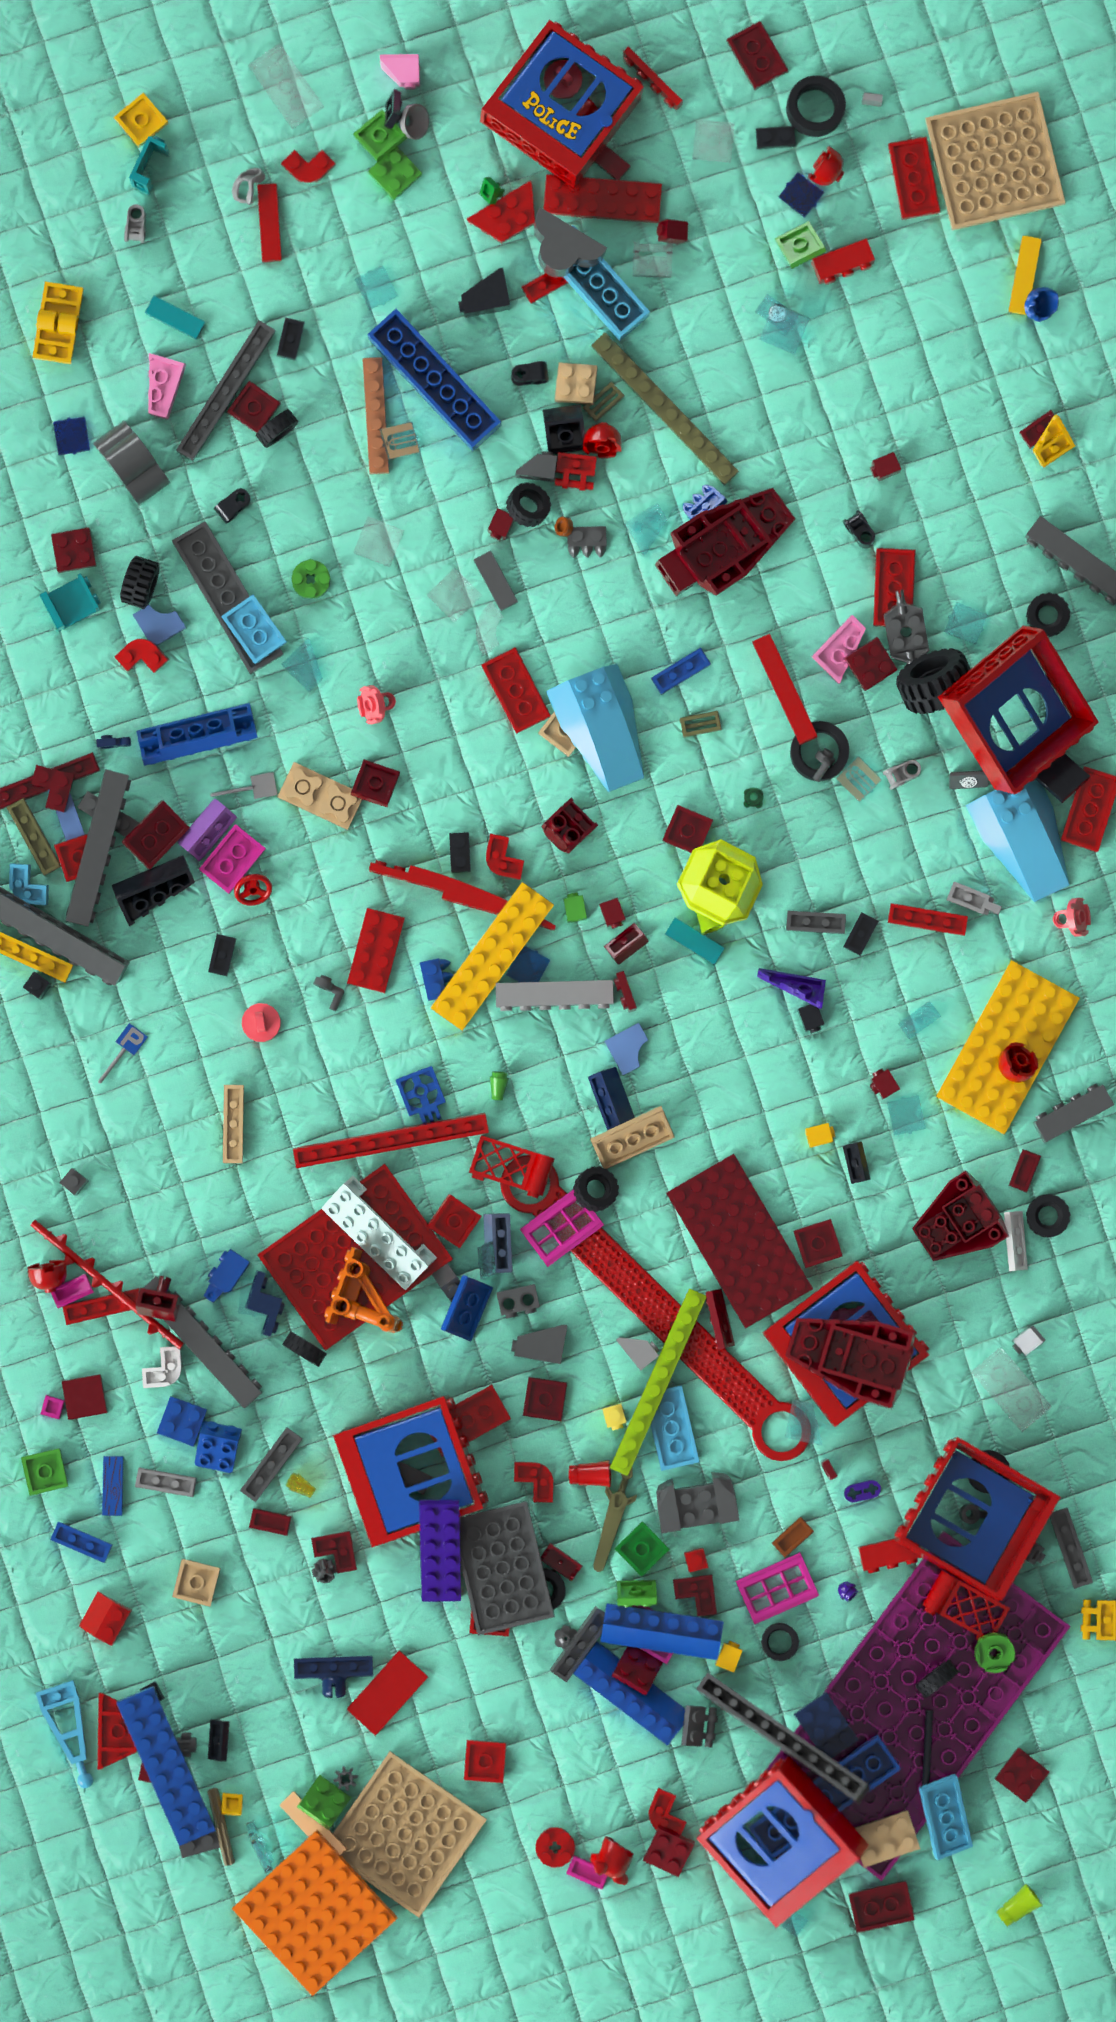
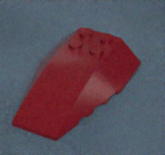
M770 488L749 497L735 500L732 503L703 511L672 531L671 537L677 555L699 586L717 596L747 576L792 524L795 517L776 491Z
M797 1318L785 1356L854 1398L892 1409L904 1385L913 1355L915 1333L877 1321Z

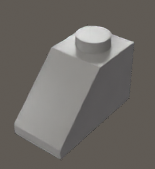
M620 1337L616 1339L640 1371L659 1356L657 1354L659 1349L653 1341L648 1343L647 1340Z

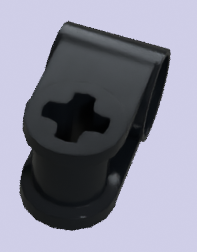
M545 361L516 365L512 369V382L517 386L538 385L549 382L547 363ZM517 372H521V375H523L522 379H519Z
M236 489L228 497L220 501L214 507V510L227 524L249 505L250 495L245 489ZM239 494H241L242 496L245 494V496H244L245 501H244V502H242V501H238V502H237V500H238V497H237V496H238Z
M857 510L856 514L849 519L842 520L848 532L854 537L861 548L868 549L874 544L875 533L860 510ZM868 534L871 536V541L863 542L861 536Z

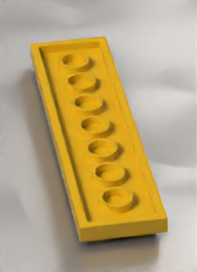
M521 882L430 1008L463 1031L554 904L527 884Z

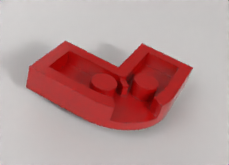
M294 150L281 165L297 181L312 183L320 181L336 163L323 150L309 163Z
M146 639L131 641L115 656L126 671H130L142 659L152 672L156 673L169 661L168 657L154 642Z
M490 834L486 851V862L489 869L496 875L521 880L524 860L506 857L509 837Z
M514 1462V1482H534L533 1502H553V1476L550 1470L543 1464L536 1462Z
M658 1788L649 1808L650 1822L656 1830L660 1825L681 1835L687 1821L669 1814L676 1795Z

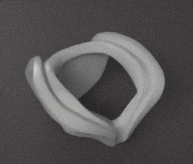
M252 168L242 172L233 184V198L247 205L253 204L254 183H261L265 179L263 171L260 168ZM243 181H247L249 184L247 200L239 198V187Z

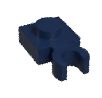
M103 735L101 739H96L97 748L131 746V738H113L112 735Z

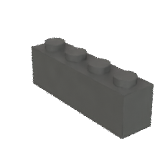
M1096 1083L1087 1088L1088 1093L1082 1096L1078 1093L1069 1098L1071 1100L1070 1103L1064 1105L1061 1102L1052 1107L1054 1111L1048 1115L1045 1111L1036 1116L1037 1121L1033 1122L1043 1142H1048L1114 1106L1104 1085L1098 1086Z

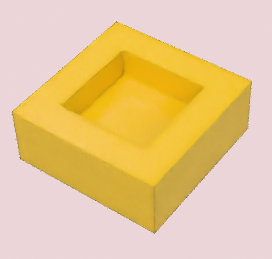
M223 1793L221 1814L241 1816L243 1794Z

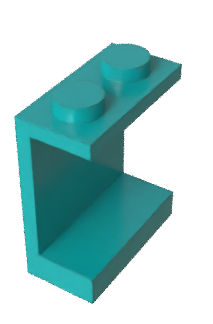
M148 136L129 176L132 187L149 195L153 189L151 181L142 175L153 151L167 157L169 155L165 140L154 136V138Z
M81 573L77 575L78 578L49 593L45 591L40 594L58 631L100 610L98 605L101 602L97 594L92 595L89 589L92 585L88 577L83 578Z

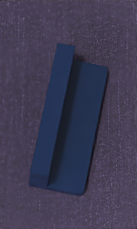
M616 1067L600 1071L588 1077L607 1131L635 1118Z

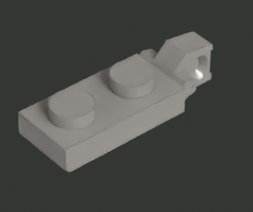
M953 882L947 897V901L980 914L988 915L989 912L999 915L1002 906L993 903L994 898H991L990 895L957 882Z

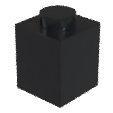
M33 972L23 988L41 1000L52 984Z
M810 1004L797 1009L805 1032L810 1031L812 1034L822 1030L820 1026L824 1025V1021L819 1008Z

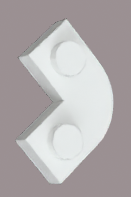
M176 1346L160 1347L161 1367L142 1368L143 1388L166 1387L177 1381L182 1371L181 1349L179 1350Z

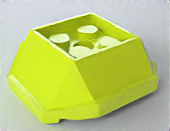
M720 839L693 849L677 882V886L689 909L723 926L748 918L763 883L756 857ZM719 878L725 879L726 885L721 884Z

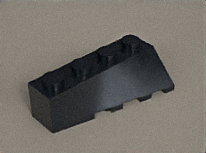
M184 855L113 884L112 888L130 927L135 923L134 920L140 916L145 917L149 914V910L157 905L161 906L167 898L176 896L194 884L195 881Z

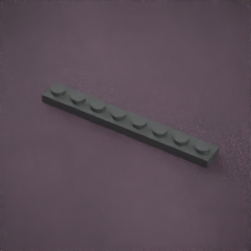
M260 320L257 322L176 449L178 453L194 461L276 331Z

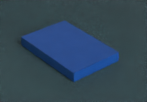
M463 1275L441 1330L471 1342L493 1287Z

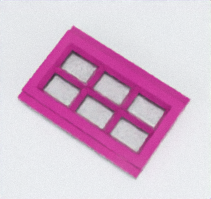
M574 1189L520 1229L547 1267L604 1226L594 1211H588L576 1201Z
M797 1553L736 1580L754 1625L819 1596L801 1553Z

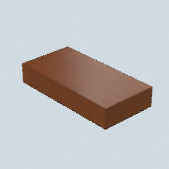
M799 1517L772 1544L786 1557L814 1531L802 1517Z

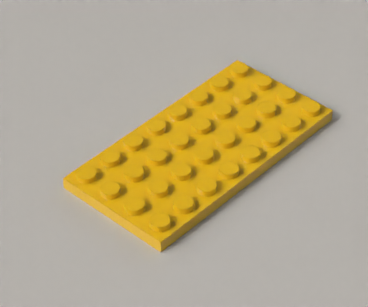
M1011 960L936 1097L1005 1135L1080 998ZM1015 1042L1025 1044L1024 1048L1030 1053L1033 1051L1038 1059L1039 1066L1030 1079L1020 1083L1011 1082L1001 1074L998 1066L1001 1052L1008 1045Z

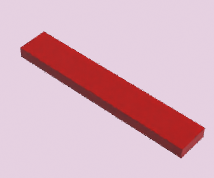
M767 634L752 641L799 745L817 738L815 729L771 635Z

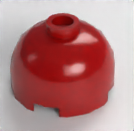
M828 146L827 153L823 151L814 163L815 171L813 174L809 173L808 179L821 186L831 185L835 180L839 182L844 175L842 171L844 166L842 156Z
M601 422L590 427L584 435L583 450L588 455L590 452L598 454L597 458L615 457L616 452L622 451L621 435L615 427Z
M1011 1043L999 1056V1070L1011 1082L1020 1083L1030 1079L1039 1067L1035 1053L1033 1051L1030 1053L1024 1048L1025 1044Z
M50 1260L49 1263L41 1265L39 1262L27 1267L28 1277L32 1285L38 1289L45 1290V1293L57 1291L56 1287L61 1286L67 1277V1266L64 1260Z

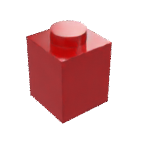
M703 1548L684 1552L689 1573L708 1568Z

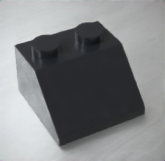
M581 404L542 410L548 452L558 454V452L565 453L583 450L585 430Z

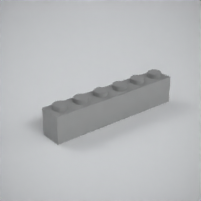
M613 980L496 983V1008H500V1011H512V1007H520V1011H530L532 1007H539V1010H551V1006H559V1010H569L571 1006H578V1009H590V1005H598V1009L610 1008V1005L614 1004Z

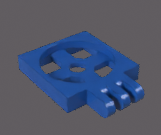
M432 1066L396 1079L409 1116L419 1113L423 1124L427 1123L425 1116L429 1117L430 1122H434L433 1113L436 1114L438 1120L442 1119L437 1106L446 1103ZM419 1075H427L434 1082L425 1085L421 1082ZM412 1078L414 1083L413 1090L404 1093L406 1082ZM419 1087L424 1088V1094L419 1095L417 1089ZM437 1089L436 1100L430 1104L427 1098L428 1092ZM416 1097L420 1099L422 1107H413L408 1103V1100Z

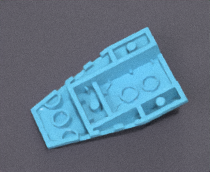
M617 664L601 667L546 691L562 730L570 737L573 745L578 748L584 760L589 763L594 770L593 772L608 792L644 779L632 698Z
M1036 779L1028 782L1023 787V790L1017 794L994 790L966 805L983 842L992 850L993 854L1002 862L1033 902L1069 886L1054 809L1044 787Z

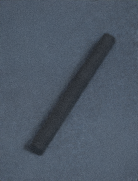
M926 1710L922 1786L930 1783L934 1710Z

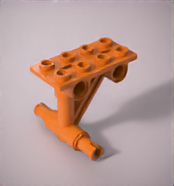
M352 1247L351 1251L348 1250L345 1255L344 1261H346L344 1269H341L339 1272L338 1280L340 1281L338 1287H335L332 1292V1304L325 1311L326 1322L337 1324L339 1316L342 1315L353 1320L359 1319L376 1325L386 1332L397 1333L401 1331L403 1326L402 1320L398 1316L391 1315L368 1277L370 1267L366 1263L359 1261L362 1250ZM360 1266V1272L356 1274V1268ZM361 1287L376 1311L361 1306V1303L356 1302ZM344 1303H347V1309L343 1312L342 1306Z

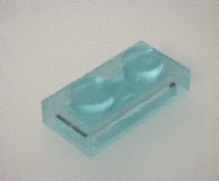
M929 1001L899 1022L898 1025L908 1039H911L939 1019L941 1015Z

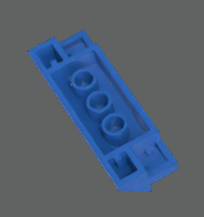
M250 703L137 730L144 766L258 738Z
M606 1603L600 1642L717 1660L724 1621Z
M596 1642L573 1674L668 1746L684 1725L685 1708L654 1684L651 1685L645 1696L612 1677L620 1658L599 1642Z

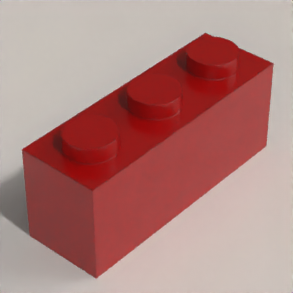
M867 238L812 259V265L820 284L825 282V285L835 282L836 278L843 276V278L849 277L856 270H868L872 268V264L875 262Z
M905 1537L906 1540L910 1541L911 1543L919 1547L918 1544ZM896 1538L858 1547L863 1571L867 1570L868 1574L880 1571L879 1567L887 1566V1569L899 1567L898 1563L906 1561L907 1565L917 1563V1559L922 1557L895 1542Z

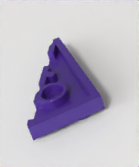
M762 968L758 969V978L822 1009L826 980Z

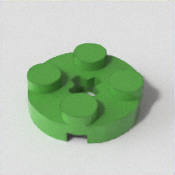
M309 559L299 563L293 570L291 577L292 585L299 596L307 599H316L323 596L329 589V571L321 562ZM308 575L316 576L314 584L311 582L309 584L306 583Z
M986 1634L978 1639L975 1646L976 1661L987 1672H1003L1015 1658L1014 1646L1004 1634ZM994 1648L1000 1651V1653L997 1654V1657H993L992 1654H989L990 1651H992V1649Z

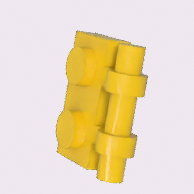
M1083 1599V1607H1081V1613L1083 1614V1625H1081L1082 1639L1090 1640V1632H1096V1640L1116 1641V1600H1097V1608H1091V1600ZM1091 1614H1096V1626L1091 1625Z

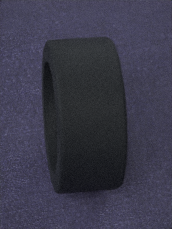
M776 1623L770 1625L764 1631L761 1644L768 1657L773 1660L784 1661L795 1655L798 1650L799 1639L791 1626L784 1623ZM778 1630L787 1632L792 1640L790 1649L782 1654L772 1651L768 1643L771 1634Z

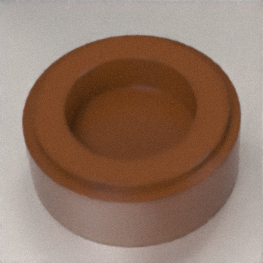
M568 517L558 518L555 523L556 534L563 537L569 536L573 530L572 520Z

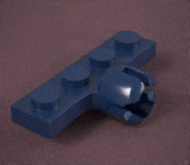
M373 1656L294 1659V1679H321L322 1694L326 1698H333V1687H335L336 1698L344 1697L346 1694L347 1678L373 1677Z

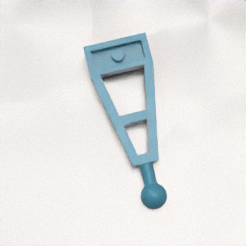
M74 1680L36 1692L35 1694L43 1716L70 1763H76L79 1772L77 1779L79 1786L89 1788L93 1784V1777L87 1773L83 1760L87 1759L80 1698ZM74 1702L77 1729L61 1734L49 1709ZM78 1735L80 1755L74 1757L65 1739Z

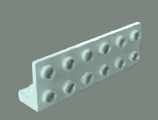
M352 1176L326 1202L322 1210L406 1290L437 1257L424 1244L415 1251L360 1197L367 1189Z

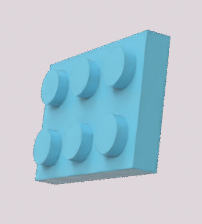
M251 595L221 616L255 665L287 643L254 595Z

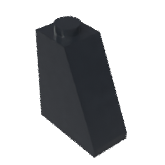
M503 268L497 269L461 295L462 301H458L460 313L464 312L465 318L510 309Z

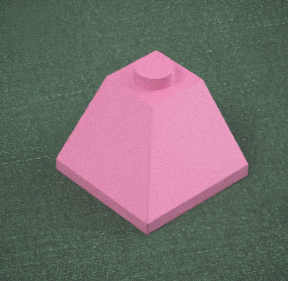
M418 54L380 55L381 69L400 87H404L407 90L420 87Z

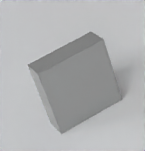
M865 92L862 104L881 107L883 95Z

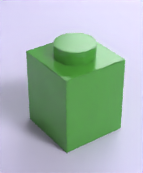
M578 893L567 894V898H563L567 923L587 920L583 895L579 896Z

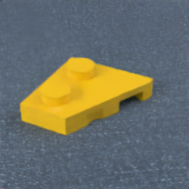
M1057 414L1053 416L1032 450L1042 467L1047 466L1075 447L1073 440Z

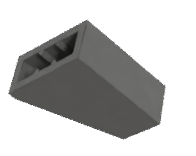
M560 1325L518 1336L517 1340H513L511 1351L515 1352L514 1356L561 1364L567 1325Z

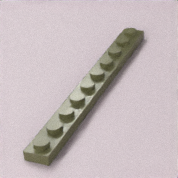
M606 332L591 345L601 358L724 486L739 472Z

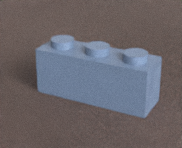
M510 1213L483 1214L485 1248H487L485 1249L487 1251L485 1253V1264L489 1266L486 1270L489 1273L512 1272Z

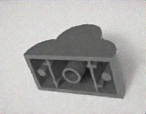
M540 207L537 211L534 233L537 240L541 243L538 260L540 267L546 274L552 277H563L571 273L576 265L588 268L601 262L607 247Z
M125 421L119 423L93 443L138 505L144 503L170 483L146 446Z

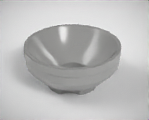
M410 104L402 112L399 123L402 132L406 134L407 138L417 140L422 138L427 132L429 116L426 108L421 104ZM407 116H409V119H410V122H409V125H408V126H406V117H407Z

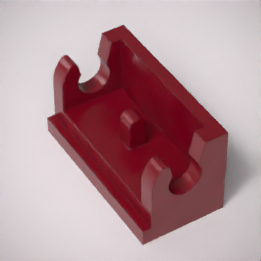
M675 549L658 559L655 564L676 597L697 582L681 561Z
M552 1543L548 1545L541 1555V1561L570 1581L575 1578L583 1566Z

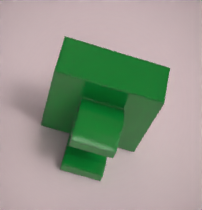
M484 177L479 194L489 205L496 204L497 198L503 197L505 189H501L500 184L491 177Z

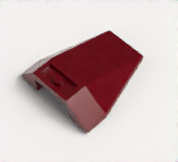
M968 1171L962 1172L947 1183L912 1228L933 1261L991 1248L1009 1237L1001 1214L982 1185Z

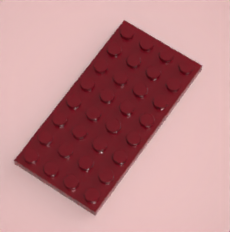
M734 1154L666 1193L745 1329L813 1290Z

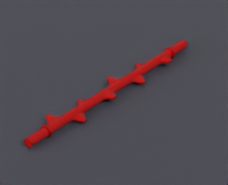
M34 1220L30 1226L45 1237V1240L51 1242L65 1254L64 1262H66V1266L76 1263L93 1277L91 1285L93 1288L104 1286L121 1301V1312L131 1309L137 1314L136 1303L122 1292L123 1282L121 1280L111 1283L93 1268L95 1262L93 1257L83 1260L66 1245V1234L56 1237L52 1234V1231H48L38 1221ZM137 1314L149 1324L148 1334L151 1335L159 1332L163 1338H166L179 1350L184 1346V1343L172 1334L170 1329H166L156 1319Z

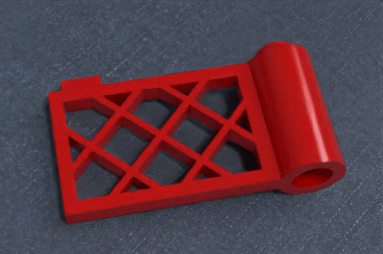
M481 1135L469 1173L473 1174L472 1178L481 1181L484 1178H488L528 1191V1196L538 1199L539 1195L543 1196L555 1159ZM484 1141L492 1143L495 1150L485 1155L482 1150ZM509 1148L513 1156L503 1161L499 1151ZM497 1153L501 1162L491 1167L487 1157ZM524 1153L531 1155L529 1163L521 1166L517 1157ZM515 1158L519 1168L509 1173L505 1163ZM484 1159L489 1169L483 1172L476 1171L477 1162ZM503 1165L507 1175L498 1178L495 1176L493 1169ZM521 1171L524 1176L522 1185L514 1183L511 1175Z
M942 1570L923 1603V1606H925L924 1611L933 1616L936 1613L976 1634L975 1639L977 1640L985 1636L982 1634L981 1625L991 1623L993 1629L991 1633H997L1010 1610L1009 1607ZM961 1585L967 1589L969 1597L958 1600L956 1592ZM983 1597L986 1606L975 1609L973 1598ZM970 1600L973 1610L962 1613L959 1603ZM957 1604L958 1615L950 1616L946 1614L950 1605ZM999 1606L1004 1609L1000 1617L992 1618L990 1608ZM987 1609L990 1620L979 1623L976 1612ZM974 1613L977 1624L966 1625L963 1616Z

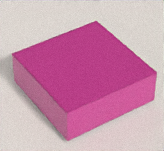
M46 1395L40 1414L60 1419L65 1400Z

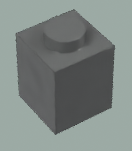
M71 1168L59 1183L73 1195L77 1196L89 1180L77 1170Z

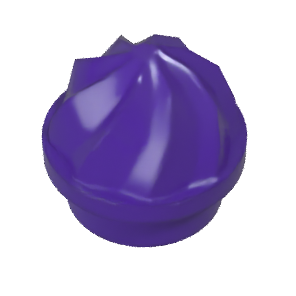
M848 1581L841 1583L838 1588L840 1598L850 1602L858 1593V1590L855 1588L856 1585Z

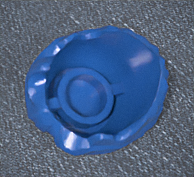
M1047 287L1032 290L1024 304L1026 315L1037 322L1050 318L1058 308L1059 296L1056 291Z

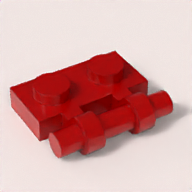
M558 452L556 473H563V479L555 478L554 486H562V489H568V487L579 488L580 491H585V489L593 490L594 482H586L587 476L595 477L597 457ZM569 474L581 475L580 481L569 480Z

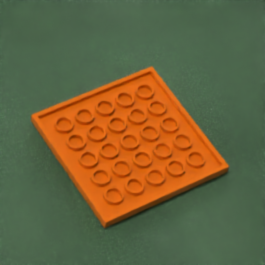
M318 1830L232 1908L312 1996L398 1918Z

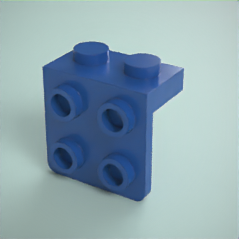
M204 1421L199 1434L195 1465L232 1473L242 1429L231 1425L217 1424L213 1421Z

